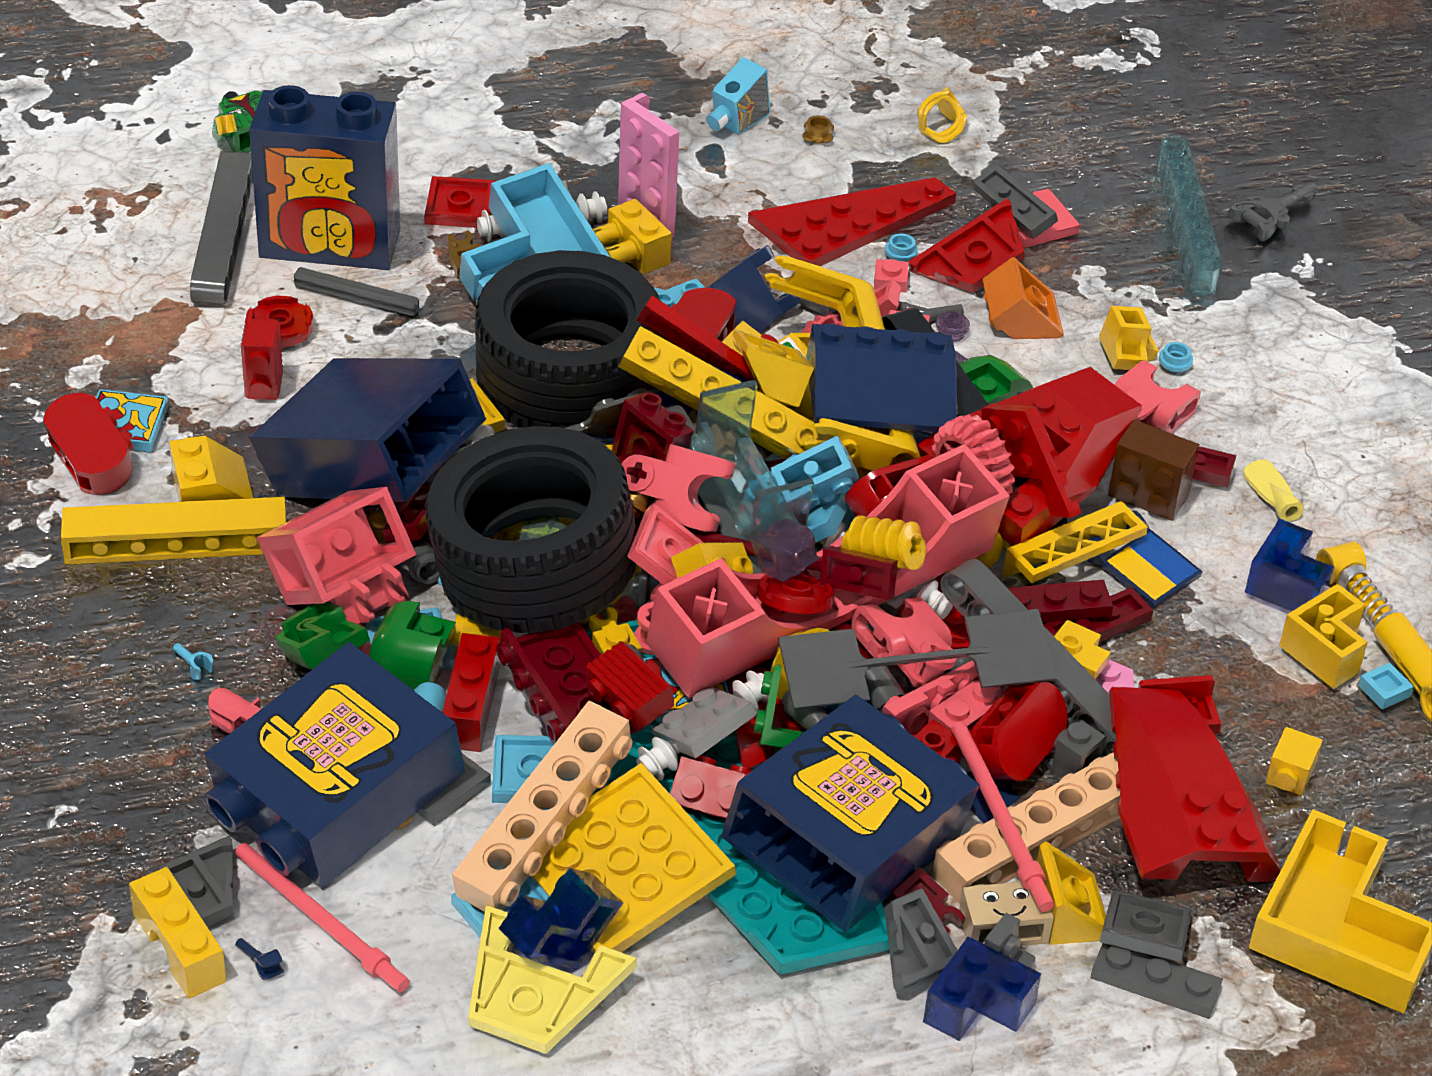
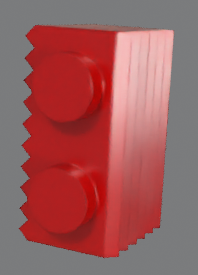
M245 320L241 339L242 343L240 344L244 393L247 399L276 400L279 398L283 376V360L281 354L280 322L277 320Z
M623 641L613 645L611 650L607 649L605 654H600L599 658H595L593 662H589L586 666L589 680L587 688L591 695L599 702L604 699L610 705L612 712L628 719L629 724L636 731L641 730L674 706L672 686Z

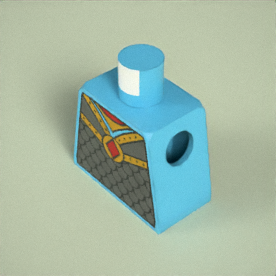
M745 57L739 60L713 89L714 110L706 117L710 128L719 131L724 127L736 134H741L770 114L768 72L766 68Z

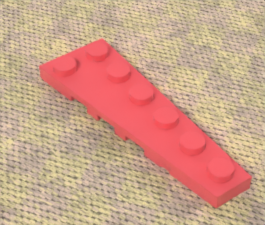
M970 661L902 697H891L884 705L882 713L892 715L901 722L907 732L916 735L927 724L929 710L979 677L975 663Z

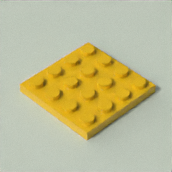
M640 763L589 797L584 812L579 817L572 819L566 827L561 842L556 847L552 846L543 857L540 869L532 878L561 910L564 919L595 954L600 945L623 952L735 876L736 868L648 769Z

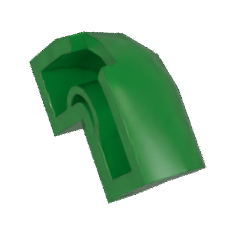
M976 356L959 363L989 405L1033 388L1029 380L1014 367L995 356Z
M328 601L322 604H313L281 622L283 628L281 633L274 636L276 643L289 660L310 671L346 643L351 642L358 648L370 641L366 627L346 620L342 607Z
M403 601L395 603L387 610L373 636L369 657L412 690L425 682L436 683L443 670V657L456 634V622L420 613V602Z

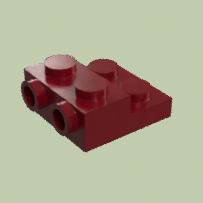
M650 392L642 393L624 400L611 451L619 458L621 464L627 457L632 455H643L665 461L670 444L690 449L694 430L686 425L687 419L683 414L670 412L661 405L662 399L660 396ZM639 470L638 477L645 479L647 472Z

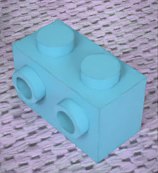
M838 436L771 468L785 501L794 512L813 509L820 504L821 499L831 494L840 495L846 493L854 483L860 480L851 457Z

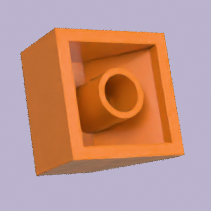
M1010 258L983 278L985 288L984 299L990 311L988 318L997 331L1003 330L1012 339L1060 338L1064 335L1054 292L1016 258Z

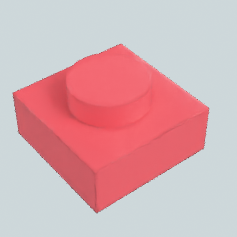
M876 259L874 290L889 280L894 279L901 286L900 292L906 293L909 262L893 259Z
M894 279L889 280L875 290L882 317L889 315L890 310L896 311L899 306L901 286Z

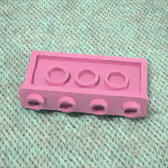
M640 93L621 103L618 205L636 198L672 233L673 238L675 237L680 132L650 112L649 96Z

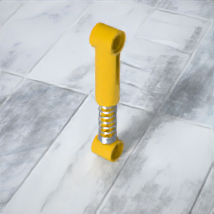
M1350 541L1319 550L1316 555V565L1322 580L1327 584L1337 583L1365 604V612L1363 611V614L1370 621V625L1374 627V636L1407 680L1414 686V689L1420 695L1422 710L1425 716L1432 722L1431 648L1403 613L1393 610V605L1387 603V597H1382L1383 592L1377 590L1378 586L1372 583V578L1368 577L1366 572L1367 562L1365 553L1357 542Z

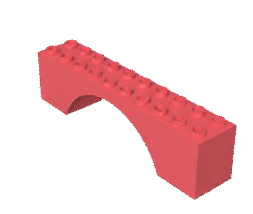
M965 444L906 471L887 497L867 516V518L877 517L880 520L884 518L892 521L902 520L905 523L914 521L918 523L922 537L925 540L926 557L924 564L916 570L897 568L894 597L956 568L968 559H974L992 549L1010 495ZM843 536L829 546L841 548ZM823 549L813 555L822 557ZM720 558L657 588L646 644L686 696L691 698L703 689L711 688L776 656L779 647V637L789 636L797 632H805L814 628L829 630L852 619L858 606L868 604L880 605L888 600L833 588L835 593L830 610L816 614H797L781 611L766 605L758 598V583L764 575H768L769 579H774L776 577L775 573L787 571L804 573L820 579L821 572L790 565L766 573L745 574L730 569L723 559Z

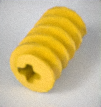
M859 515L853 519L842 539L841 548L898 560L897 568L919 569L924 564L926 557V543L918 523L914 521L905 523L902 520L892 521L888 518L880 520L877 517L867 518Z

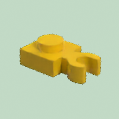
M613 607L607 608L606 620L598 619L596 614L589 617L592 642L600 654H605L607 649L611 650L612 646L617 645L619 641H623L625 644H632L637 650L642 652V647L629 624L617 625L618 614Z

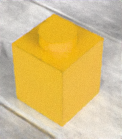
M1285 727L1271 758L1265 783L1303 796L1316 766L1323 740Z

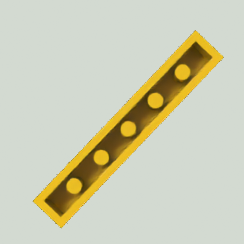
M285 497L62 507L61 543L64 564L264 555L256 537L287 522Z

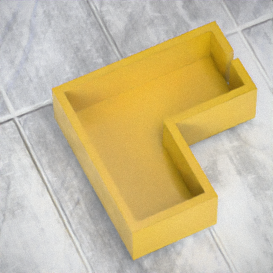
M1312 809L1256 918L1249 949L1404 1014L1432 952V922L1367 896L1379 871L1388 839L1354 826L1344 857L1338 855V850L1346 822Z

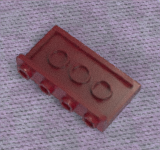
M580 623L558 630L528 633L516 638L509 628L500 630V644L496 645L498 658L503 666L508 665L512 671L517 689L520 692L524 691L526 693L534 716L542 718L546 725L548 737L553 744L557 742L588 701L612 711L610 705L604 699L600 702L597 701L587 688L589 680L586 666L589 662H593L595 658H599L600 653ZM629 724L630 734L638 732Z

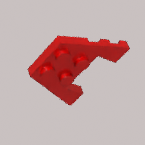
M995 403L982 407V421L988 420L991 429L998 430V437L1001 441H1005V449L1011 453L1009 460L1015 467L1011 474L1016 477L1042 480L1050 516L1071 518L1081 514L1077 500L1071 502L1064 485L1069 484L1065 472L1056 469L1049 453L1055 449L1037 407Z

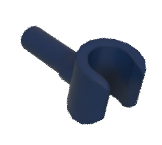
M239 938L236 941L235 946L255 963L258 975L262 980L284 973L280 965L282 957L277 949L262 954L243 938Z

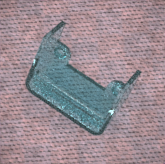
M751 380L700 392L695 434L691 436L692 448L694 451L733 461L736 464L732 478H712L734 516L738 533L744 534L748 540L801 551L804 544L815 483L812 478L778 486L750 437L758 386L756 381Z

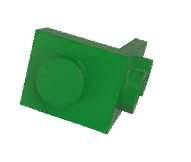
M773 663L772 672L764 671L761 694L768 695L765 711L759 709L757 711L754 733L761 734L760 744L775 746V753H777L804 732L772 726L782 670L781 664Z

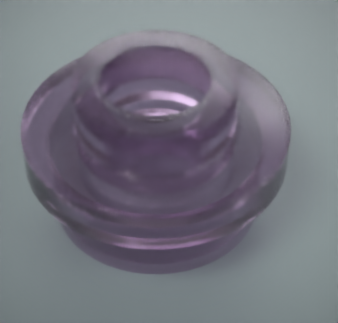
M950 311L943 313L936 320L938 332L944 335H952L953 342L962 340L969 331V320L959 312Z

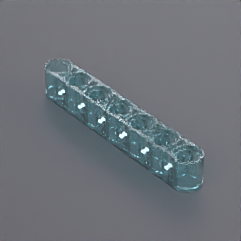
M1167 135L1160 142L1156 164L1157 174L1187 286L1194 294L1209 296L1217 290L1222 266L1221 256L1189 143L1181 136Z

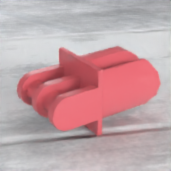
M226 688L214 689L209 695L210 724L227 734H230L261 710L260 698H256L251 703Z

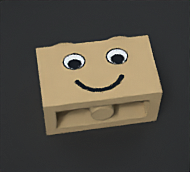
M1020 880L1012 883L978 884L962 888L959 910L965 916L962 928L969 951L983 950L985 938L1006 912L1020 919L1017 935L1021 939L1020 946L1049 943L1053 923L1052 911L1041 912L1030 890L1025 889Z

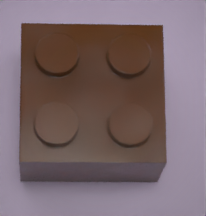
M1133 420L1117 443L1108 496L1173 521L1189 497L1200 444Z

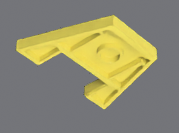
M486 905L468 1014L469 1026L547 1054L637 968L636 957L601 945L598 946L582 978L511 953L524 929L523 919Z

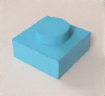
M1390 662L1361 675L1358 684L1382 710L1411 697L1414 688Z

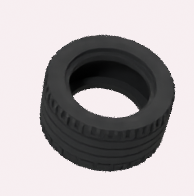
M558 250L537 253L512 262L499 270L485 284L477 298L475 346L478 386L504 419L521 428L531 426L567 428L586 421L590 417L593 407L604 399L613 398L618 400L627 397L628 394L640 388H645L647 391L656 388L619 368L618 365L640 326L654 333L636 320L652 295L659 299L658 293L640 272L626 263L606 255L586 251ZM577 335L602 341L606 345L583 351H559L543 348L530 342L550 336Z
M531 426L511 429L485 437L462 449L445 463L429 487L425 502V517L443 590L448 600L461 614L485 627L496 630L509 628L513 633H537L558 630L582 622L602 611L613 602L626 588L636 571V563L627 557L637 529L625 469L621 465L619 458L605 444L580 431L561 427ZM540 517L575 519L573 523L565 528L539 538L520 541L491 539L494 534L502 529L528 519Z

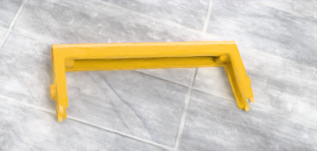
M774 257L779 266L794 272L787 278H782L775 273L765 274L770 287L836 309L840 313L843 326L859 328L867 326L885 330L875 291L869 282L792 257ZM821 418L819 423L814 424V428L818 433L834 437L838 436L846 447L853 464L858 467L874 471L920 457L913 430L869 427L870 430L825 418ZM812 438L803 442L807 450L823 443Z

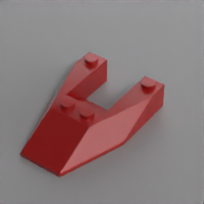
M1092 367L1084 368L995 403L1037 407L1055 449L1049 453L1056 469L1063 470L1066 474L1069 484L1064 485L1070 501L1077 500L1078 504L1096 491L1115 457L1117 443L1142 410V405ZM981 410L969 414L971 417L978 415L982 419ZM933 432L917 445L920 457L931 455L934 458L936 456L932 446L935 444L934 435L938 432ZM1029 478L1009 497L998 532L1001 538L1011 546L1047 532L1063 518L1050 516L1041 479Z

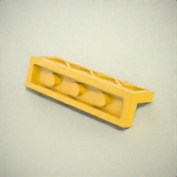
M1122 501L1007 548L1002 575L1010 583L1025 577L1031 583H1034L1147 534L1148 526ZM1093 536H1098L1102 540L1096 542L1088 539H1090Z

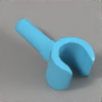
M180 643L174 644L173 650L190 665V676L193 680L201 679V669L199 667L206 668L210 673L213 672V658L210 654L206 652L192 654Z

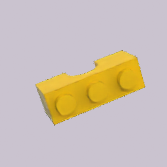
M168 867L130 882L129 888L133 915L151 942L158 939L161 940L168 957L170 972L186 997L191 999L225 983L226 973L223 950Z

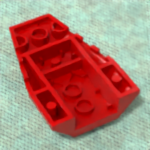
M1112 686L1109 690L1112 730L1116 732L1113 751L1114 757L1118 758V771L1115 777L1116 788H1120L1121 796L1118 801V814L1141 879H1178L1190 860L1240 862L1247 881L1275 882L1282 868L1261 814L1213 731L1197 709L1180 690Z

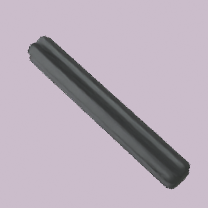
M299 267L294 273V285L308 290L408 316H415L420 307L419 299L415 296Z

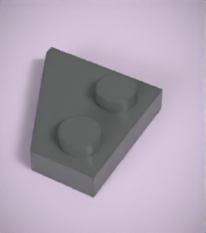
M230 836L158 867L159 870L168 867L207 927L234 915L233 844Z
M922 888L895 899L884 907L893 986L896 992L952 968L963 960Z

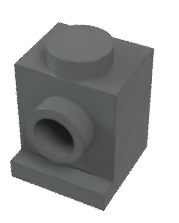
M1083 720L1070 724L1068 729H1064L1057 736L1054 742L1055 755L1046 762V767L1061 778L1067 774H1074L1084 769L1093 760L1102 757L1106 736Z

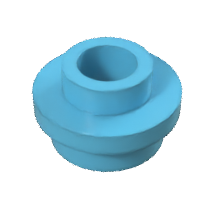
M900 233L891 236L885 246L886 255L890 259L908 262L916 257L918 252L914 238L908 234Z
M1168 343L1159 354V363L1170 372L1186 371L1192 366L1193 356L1191 350L1183 343Z

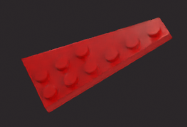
M936 177L751 211L748 212V223L790 257L817 266H823L954 204L956 192Z

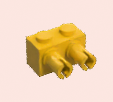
M636 198L609 208L607 224L593 229L603 246L610 243L613 245L605 248L611 258L624 263L630 261L643 275L671 263L672 233Z

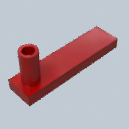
M653 295L651 296L636 321L668 342L757 391L760 390L741 354ZM769 334L761 335V338L779 343Z

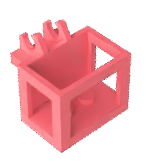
M387 487L348 491L256 537L286 605L322 604L329 601L342 607L346 620L359 624L374 620V613L386 607H392L395 603L406 601L405 599L409 597L403 584L401 573L397 570L396 565L415 556L416 553ZM380 504L396 542L377 543L362 507Z

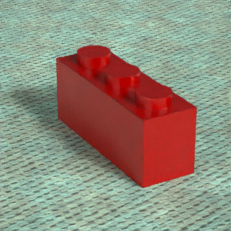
M468 633L461 634L442 713L456 722L461 750L481 752L500 670V660L496 650V645L500 644V637Z

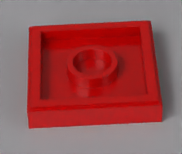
M432 176L424 214V224L478 228L477 218L482 216V210H486L489 216L492 214L489 209L491 183L496 182V180Z

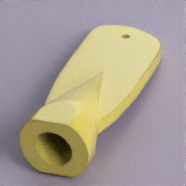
M1265 459L1256 460L1244 468L1243 476L1259 496L1275 507L1276 513L1282 522L1297 520L1302 515L1304 510L1303 504L1298 498L1293 496L1289 485L1270 461Z

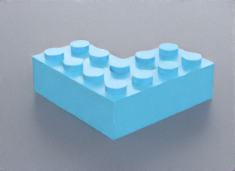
M547 163L491 183L489 209L506 237L462 253L459 278L471 298L476 299L477 303V298L485 284L499 270L516 260L537 253L558 250L586 251L610 256L552 165Z

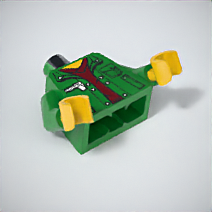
M254 90L242 95H238L234 91L227 92L218 105L219 114L214 118L213 138L216 141H224L226 139L233 152H251L249 129L262 92Z

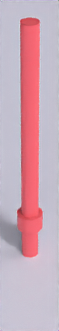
M958 722L952 726L951 731L976 782L980 784L979 788L1019 867L1017 875L1023 887L1030 890L1041 912L1050 911L1055 904L1044 883L1046 876L1040 864L1033 861L966 724Z
M242 843L237 847L235 855L355 955L361 961V967L375 978L381 977L398 993H402L408 988L410 980L390 964V957L378 947L371 948L287 876L278 873L263 856L247 843Z

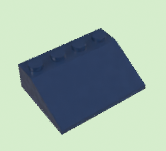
M812 324L806 359L814 367L809 379L814 423H819L821 418L852 426L939 432V427L957 417L956 354L952 335H944L939 332H909L903 329L883 330L867 326L859 328L836 324Z

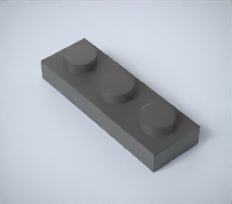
M995 164L972 181L974 190L993 206L1008 198L1011 202L1012 213L1017 226L1032 239L1058 222L1057 213L998 164Z
M1105 943L1101 945L1090 977L1093 980L1210 1019L1223 978L1161 957Z

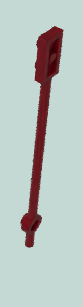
M641 516L637 520L635 519L637 531L643 518ZM684 526L704 543H743L747 556L821 572L819 585L825 586V584L829 583L835 589L884 600L894 598L898 560L835 546L823 548L821 557Z

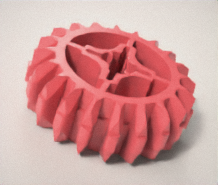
M968 414L958 416L939 427V432L934 435L935 444L932 446V450L936 454L935 457L965 444L1009 495L1013 493L1012 484L1015 482V478L1011 471L1015 467L1009 460L1011 453L1006 451L1005 441L1000 440L997 429H991L988 420L982 421L978 415L971 417Z

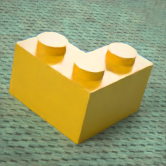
M1336 584L1287 614L1279 646L1331 688L1335 689L1360 671L1368 643L1357 634L1365 604L1341 585Z

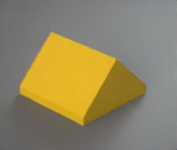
M1045 841L1039 846L1037 862L1046 876L1044 883L1055 904L1051 909L1053 923L1049 944L1100 941L1106 913L1095 874Z

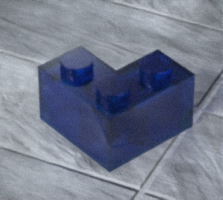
M1279 518L1252 560L1245 593L1293 611L1328 590L1334 567L1307 556L1313 531Z
M569 867L567 872L558 879L555 889L546 901L521 895L518 901L509 908L506 918L498 929L528 959L577 970L623 902L594 874Z
M968 936L927 991L923 1023L960 1041L980 1013L1017 1032L1036 1005L1042 973Z

